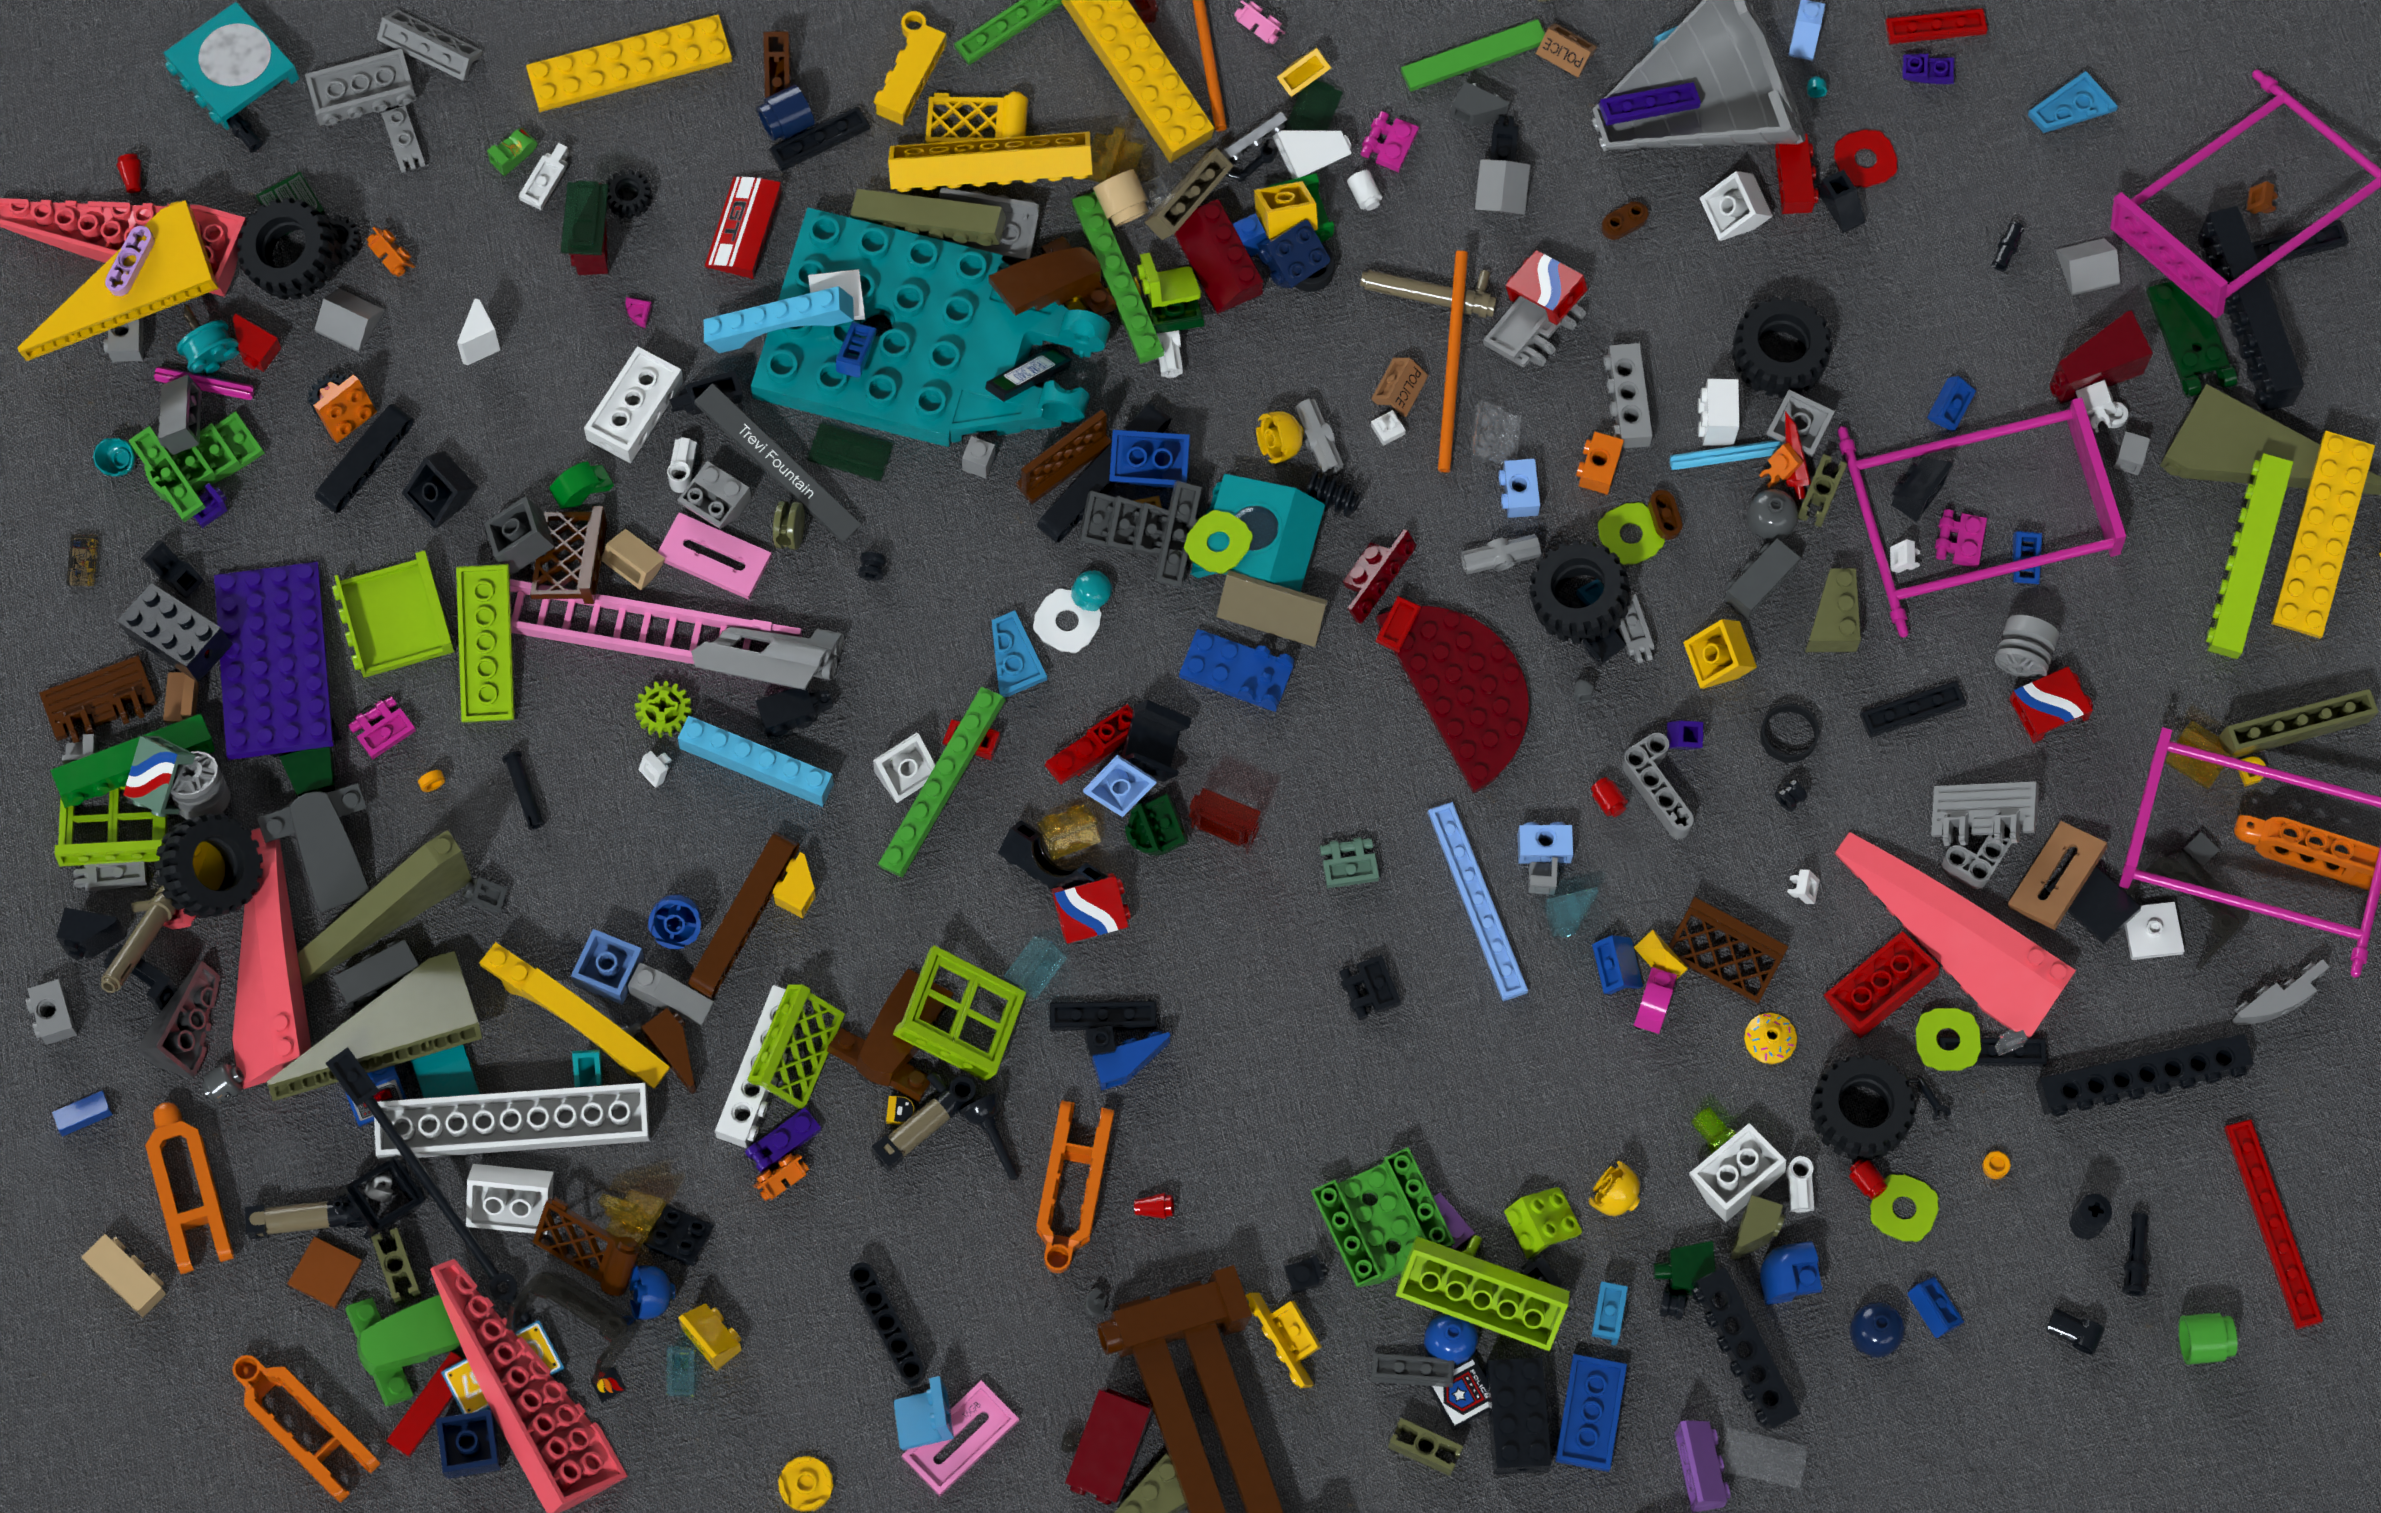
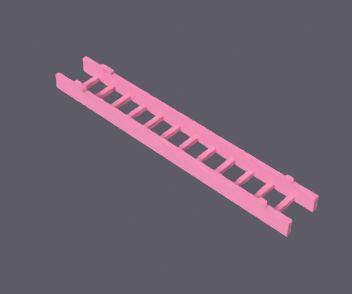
M510 579V592L518 593L511 619L512 633L690 664H694L691 651L698 647L702 625L720 628L719 636L725 629L736 627L802 637L800 628L772 624V622L756 619L748 620L596 594L595 604H584L583 599H554L568 602L562 629L544 626L550 599H542L537 624L520 622L519 618L525 595H530L532 583ZM541 584L538 590H548L552 586ZM576 603L594 606L587 633L570 630ZM601 608L619 610L613 637L595 634ZM626 612L644 615L638 642L620 639ZM652 616L670 619L664 646L646 643ZM677 621L695 623L689 650L671 647ZM745 638L742 649L750 651L752 639Z

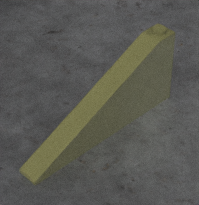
M2206 384L2160 466L2167 473L2186 479L2252 484L2254 475H2251L2253 463L2255 460L2259 461L2260 457L2265 453L2293 461L2287 487L2308 489L2320 444ZM2368 470L2362 494L2381 495V477Z
M448 830L425 843L297 953L302 987L472 881L462 850Z
M455 951L427 959L269 1079L267 1084L272 1101L338 1082L325 1063L347 1047L366 1073H370L482 1039L479 1022Z

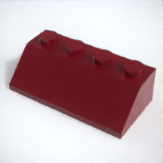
M1219 199L1198 207L1177 230L1174 236L1214 310L1219 314L1262 295L1263 280Z

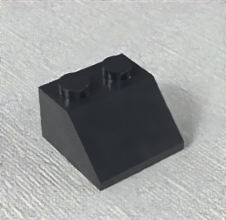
M446 452L425 456L402 494L435 529L468 503L477 486Z
M1924 457L1918 465L1913 463L1906 473L1908 479L1904 484L1899 482L1893 490L1892 495L1895 497L1891 505L1917 522L1945 485L1953 464L1949 461Z
M65 907L56 938L69 957L82 960L84 957L94 958L125 939L126 932L117 917Z

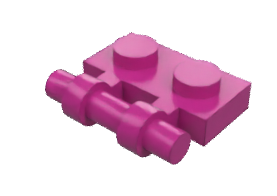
M1381 111L1371 124L1372 130L1369 136L1365 137L1360 154L1365 158H1369L1371 153L1374 152L1378 154L1376 158L1377 164L1399 172L1417 136L1419 127L1398 118L1395 119L1391 126L1386 123L1389 115ZM1380 134L1387 136L1384 144L1377 141Z
M1945 509L1943 518H1940L1938 525L1940 535L1939 539H1936L1935 542L1936 558L1945 560L1946 554L1951 553L1954 554L1953 564L1978 568L1987 518L1962 513L1960 521L1956 522L1953 520L1954 511ZM1950 532L1957 533L1956 543L1949 540Z
M392 696L384 701H378L374 704V708L365 714H358L355 716L356 720L347 725L353 734L361 728L364 730L363 733L357 736V740L372 760L416 731L401 708L393 713L389 711L397 705ZM379 716L384 718L375 725H370V722Z

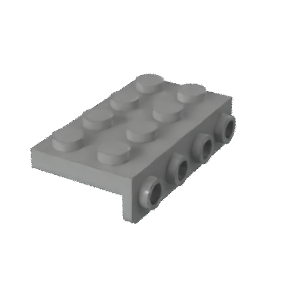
M402 49L305 74L319 126L333 125L338 121L348 118L356 119L363 114L382 112L387 108L397 105L405 106L417 100Z
M948 187L940 189L939 199L1002 207L1006 216L1000 245L991 244L990 246H983L977 242L970 241L959 243L953 239L943 238V241L1003 255V260L1022 262L1031 258L1039 219V204L1029 199L1015 200L1005 195H985L980 191L966 192L960 191L958 188Z

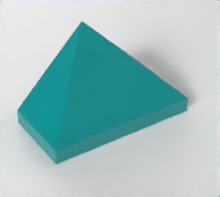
M600 1050L572 1051L575 1088L603 1086V1060Z

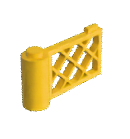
M1010 92L1004 98L950 97L949 93H934V97H929L925 142L938 143L993 139L984 138L980 134L989 125L996 131L995 138L1026 136L1028 99L1021 92ZM934 105H946L949 110L939 117L934 112ZM963 105H970L974 110L964 118L957 110ZM988 105H998L997 112L990 118L982 112ZM954 113L961 121L953 128H950L944 121ZM979 114L985 122L975 129L969 121ZM939 125L947 131L942 137H932V131ZM964 125L972 131L966 138L959 137L956 134Z

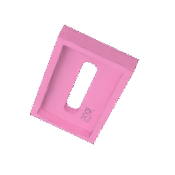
M680 512L658 550V553L665 558L664 563L748 600L772 558L771 552ZM691 540L743 563L745 568L743 570H734L730 566L686 548L683 544L685 541Z
M982 1380L950 1409L954 1438L978 1414L987 1413L989 1418L942 1464L938 1465L933 1461L934 1457L953 1440L951 1439L908 1449L902 1455V1458L939 1496L950 1488L1019 1422V1418Z

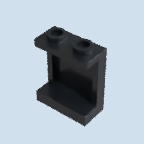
M122 944L107 954L104 963L106 970L123 947ZM142 958L131 972V974L151 987L146 995L155 1010L160 1013L177 991L172 979Z

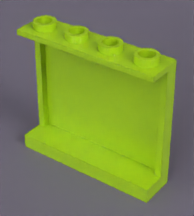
M425 550L415 553L416 560L341 581L338 575L334 576L337 585L332 586L336 601L341 600L343 608L338 609L342 624L347 623L349 631L345 632L349 647L354 646L356 652L355 655L351 656L355 670H361L363 678L454 653Z

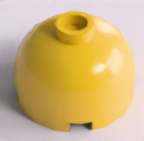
M1282 411L1265 413L1259 417L1258 421H1262L1261 426L1256 427L1257 442L1262 454L1267 455L1268 453L1272 459L1268 460L1270 463L1287 461L1300 451L1304 430L1295 417L1290 413Z
M1620 1161L1616 1162L1618 1164L1616 1169L1610 1166L1604 1172L1593 1188L1597 1192L1595 1198H1589V1205L1609 1216L1622 1215L1628 1210L1633 1211L1640 1202L1638 1197L1640 1181L1636 1173Z

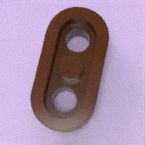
M1633 201L1606 215L1601 226L1603 235L1610 240H1618L1639 229L1647 221L1648 209L1643 203ZM1636 210V211H1638L1640 214H1639V215H1634V214L1632 213V211ZM1616 222L1619 224V226L1614 227L1611 225V223Z
M1657 490L1651 495L1648 501V508L1656 533L1663 539L1672 540L1682 530V520L1674 496L1666 490ZM1657 504L1663 505L1664 508L1658 507ZM1664 526L1669 527L1671 531L1665 529Z

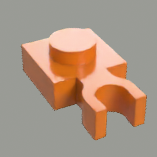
M1786 443L1767 460L1772 467L1763 470L1759 476L1762 478L1769 474L1771 481L1767 486L1768 488L1774 487L1780 478L1782 480L1788 479L1804 462L1791 445Z

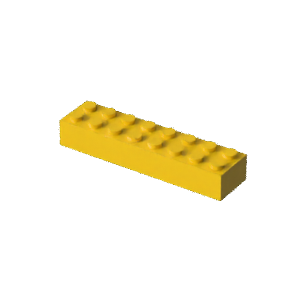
M1062 0V4L1170 163L1212 139L1213 125L1128 0Z
M1090 132L890 146L888 157L891 189H897L898 192H907L917 187H922L923 190H933L937 186L945 185L948 188H959L962 184H972L978 187L987 185V182H997L1000 185H1006L1015 180L1033 183L1042 178H1048L1049 181H1059L1063 177L1073 176L1074 179H1085L1088 175H1093Z

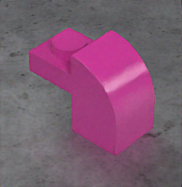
M1651 968L1635 1019V1027L1659 1034L1677 978L1676 974Z

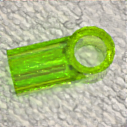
M1710 1107L1701 1111L1691 1121L1693 1126L1708 1142V1147L1712 1154L1737 1134L1733 1129L1727 1128Z

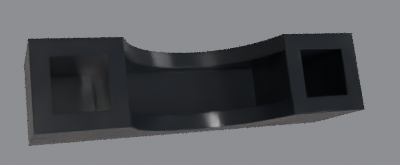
M1022 820L1009 829L998 851V854L1003 856L1008 863L1017 865L1026 871L1030 877L1048 885L1050 890L1057 887L1068 889L1108 877L1087 862L1074 869H1066L1054 864L1044 851L1042 833Z

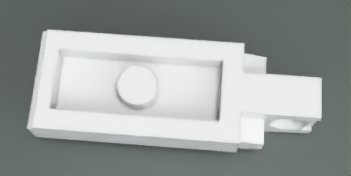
M558 143L552 155L549 153L545 156L542 155L518 196L520 201L542 211L568 165L565 161L569 154L567 146Z

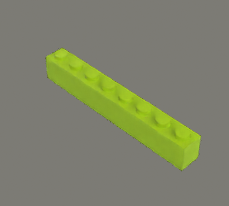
M2263 453L2259 461L2255 460L2253 463L2251 475H2254L2252 484H2248L2244 498L2248 499L2246 508H2241L2238 522L2242 524L2240 531H2235L2231 546H2234L2235 550L2233 556H2228L2225 570L2229 572L2227 579H2222L2218 594H2221L2222 598L2220 604L2216 603L2213 610L2212 618L2216 620L2214 628L2209 627L2205 640V642L2209 643L2207 651L2238 659L2243 652L2293 461Z

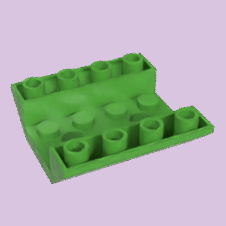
M1408 1147L1385 1157L1383 1164L1337 1184L1336 1180H1333L1311 1190V1194L1357 1288L1380 1284L1402 1274L1416 1236L1448 1248L1455 1244ZM1367 1193L1374 1194L1377 1197V1203L1373 1206L1365 1205L1362 1201L1363 1195ZM1396 1241L1401 1249L1398 1253L1391 1254L1385 1248L1386 1243Z

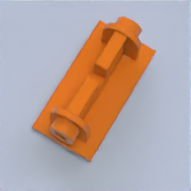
M372 228L377 234H372L367 238L368 247L380 259L386 253L388 254L382 263L392 275L400 277L405 273L404 268L406 266L415 267L409 260L411 255L403 247L397 246L394 242L396 238L389 230Z
M790 1153L778 1161L780 1166L773 1171L768 1169L756 1177L758 1182L753 1184V1187L763 1189L759 1194L764 1201L768 1199L773 1200L786 1190L782 1183L784 1178L792 1186L806 1176L809 1168L804 1161L799 1164L798 1161L803 1158L801 1155L795 1154L793 1156Z

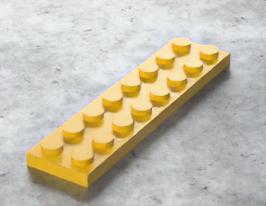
M718 14L527 64L526 68L539 112L729 63L732 62V56Z
M2329 431L2323 433L2271 624L2319 639L2323 637L2375 445Z

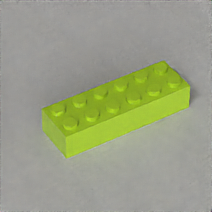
M1418 1236L1414 1240L1396 1291V1296L1547 1351H1550L1568 1307L1570 1295L1568 1290Z

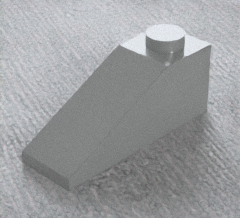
M640 962L628 984L630 995L661 1009L668 1008L671 1013L677 1012L680 1017L700 1026H703L714 1004V1001L667 974Z

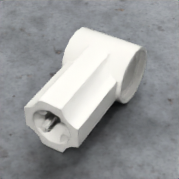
M1179 330L1158 333L1157 336L1164 350V356L1158 358L1161 376L1174 378L1183 374L1179 350L1181 348Z
M681 437L680 439H675L671 464L667 469L669 485L674 492L683 493L692 482L697 442L692 441L690 438ZM677 475H685L682 479L674 478Z
M1804 1156L1795 1157L1786 1169L1789 1184L1790 1212L1804 1213L1814 1211L1813 1164L1810 1159ZM1795 1165L1803 1166L1806 1170V1175H1796L1793 1167Z

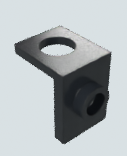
M1613 628L1609 630L1610 635L1602 638L1600 635L1595 637V642L1588 643L1586 639L1582 641L1584 650L1598 667L1626 647V644Z

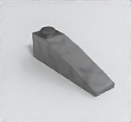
M202 960L198 961L148 1028L137 1052L156 1067L190 1079L194 1078L206 1054L207 1047H204L206 1033L210 1032L211 1023L208 1022L211 1008L215 1006L220 975Z

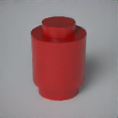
M1608 777L1598 780L1591 787L1592 797L1606 816L1612 815L1617 817L1626 810L1625 805L1628 800L1615 782L1610 781Z
M1860 1159L1850 1167L1852 1173L1849 1175V1178L1865 1197L1869 1196L1873 1200L1888 1188L1885 1183L1886 1179L1870 1160L1864 1162Z

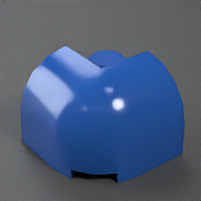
M1812 1241L1786 1244L1774 1248L1766 1255L1760 1268V1282L1765 1305L1791 1302L1794 1296L1819 1293L1823 1290L1817 1265L1819 1260Z

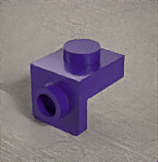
M209 483L205 485L206 492L199 496L206 508L193 516L201 528H204L228 511L224 503L227 498L218 487L214 489Z

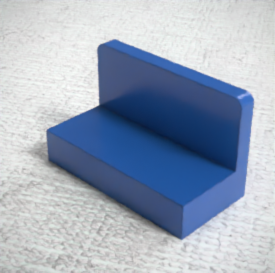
M1611 935L1592 944L1604 994L1611 995L1624 988L1639 989L1643 987L1631 938Z

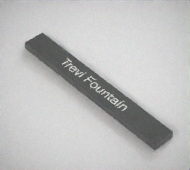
M713 383L694 401L698 408L793 498L802 503L803 507L842 544L860 528L861 524Z

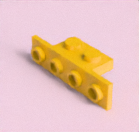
M1259 1292L1245 1295L1249 1301L1248 1305L1252 1314L1258 1317L1263 1324L1261 1327L1263 1333L1269 1340L1272 1339L1277 1348L1275 1350L1276 1355L1283 1363H1286L1291 1371L1289 1376L1296 1386H1300V1388L1312 1387L1314 1383L1301 1361L1322 1346L1295 1301H1289L1271 1313Z

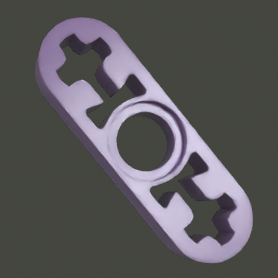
M137 226L130 231L105 279L106 287L115 296H123L130 291L154 245L155 238L145 226ZM145 235L147 238L145 241H137L138 237L142 238ZM130 255L136 256L134 265L124 266L126 257ZM115 281H123L122 285H117L116 287L113 284Z

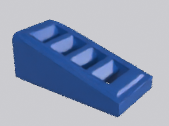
M854 322L851 323L836 358V371L838 373L860 378L876 334V328ZM854 334L865 336L867 338L863 339L855 337Z
M2021 531L2013 533V562L2031 558V556H2021V551L2033 552V557L2041 555L2042 533ZM2033 542V547L2021 546V543ZM2040 566L2021 570L2033 572V577L2020 576V571L2013 572V583L2039 584Z

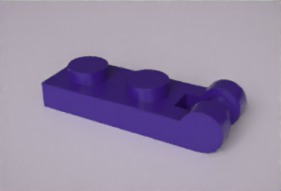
M803 1108L760 1141L749 1146L745 1150V1154L749 1159H754L757 1163L756 1168L762 1173L773 1167L779 1160L792 1153L822 1130L808 1110ZM766 1148L772 1153L769 1157H765L762 1153Z

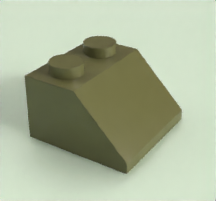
M1751 1195L1744 1210L1730 1259L1736 1260L1769 1244L1772 1236H1778L1785 1215L1781 1214L1783 1205Z

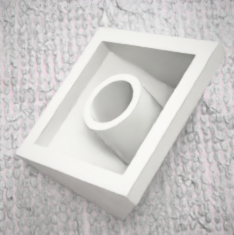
M474 299L457 342L462 362L465 365H470L500 351L495 328L479 299Z
M917 732L873 760L874 773L896 803L923 787L935 767L927 748Z

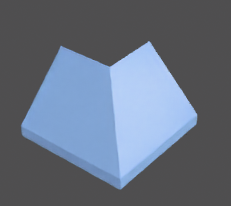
M1116 755L1083 789V792L1123 817L1157 783V780L1119 755Z

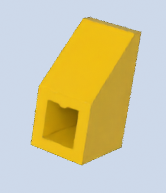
M800 852L796 859L792 858L786 868L787 875L783 881L779 880L773 889L775 905L803 919L816 894L805 854Z

